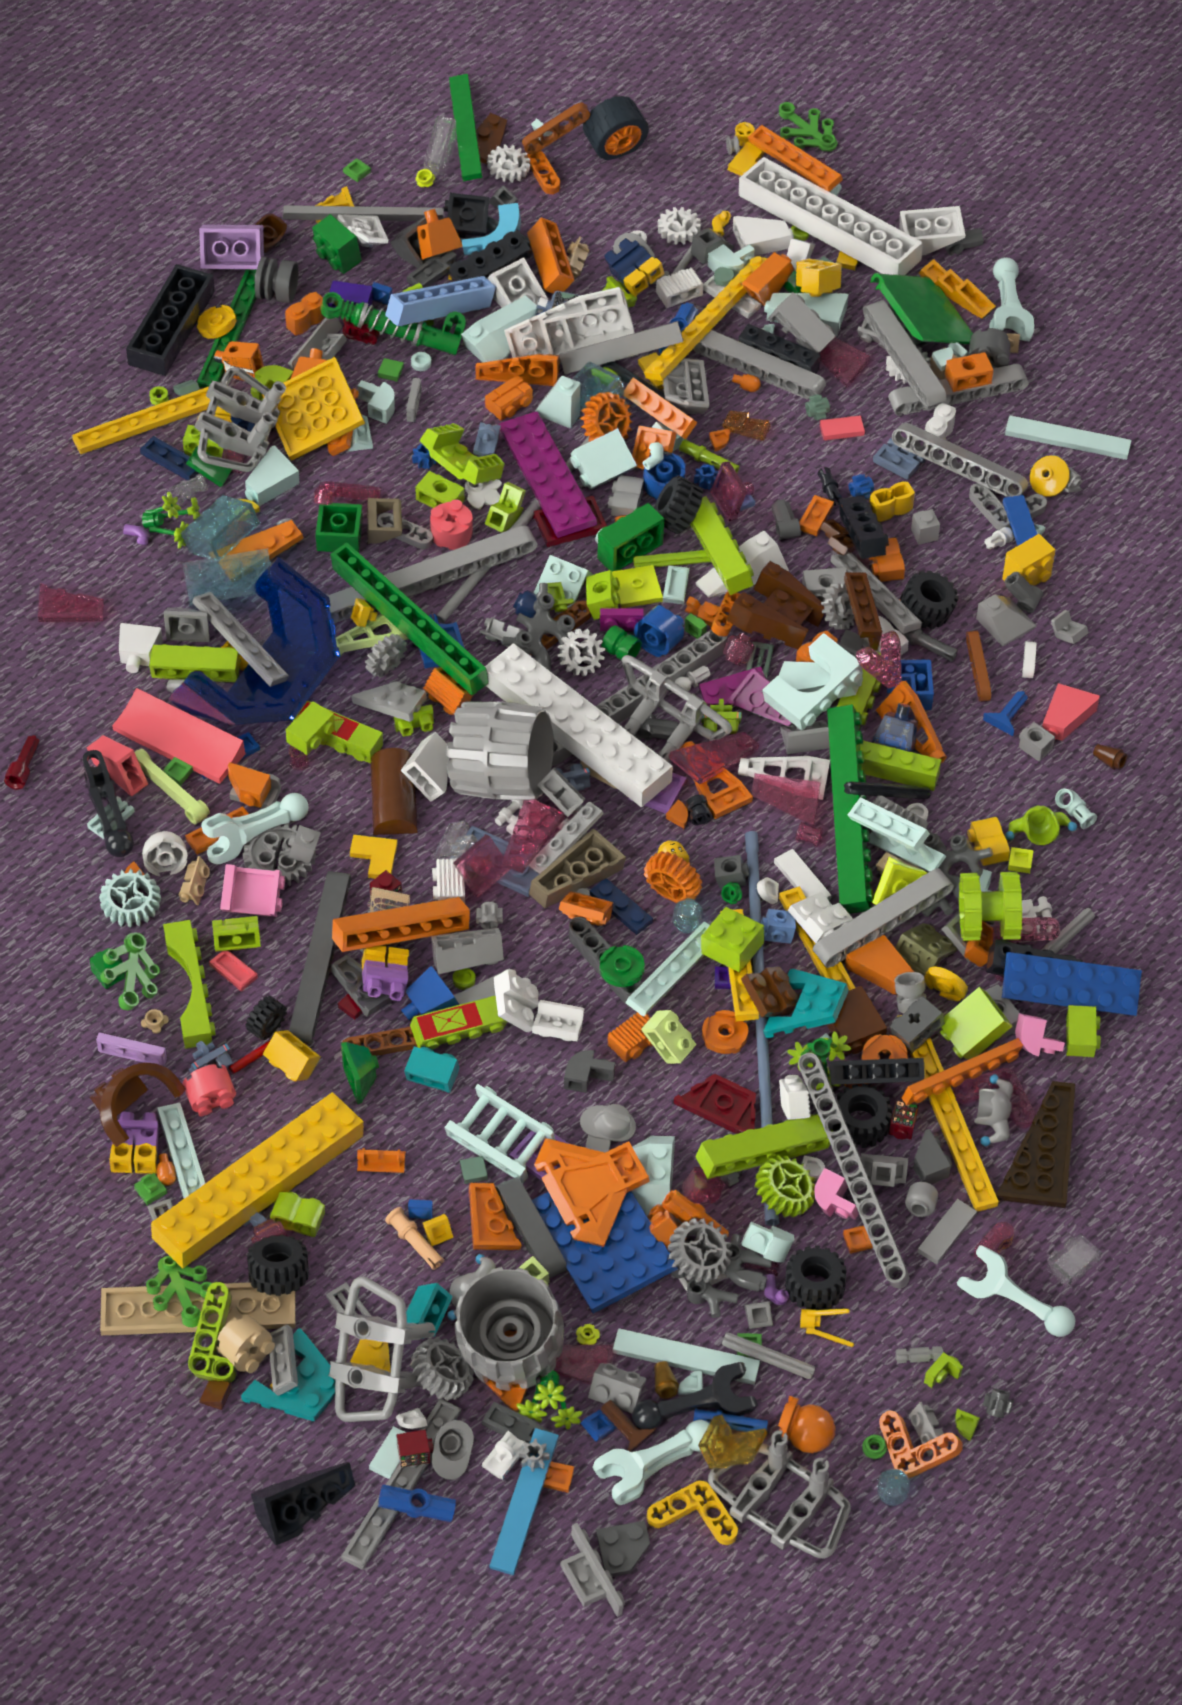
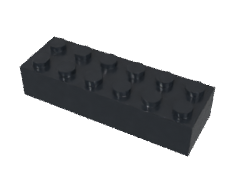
M178 264L175 265L126 348L129 366L166 376L196 325L199 316L203 313L215 292L213 274Z

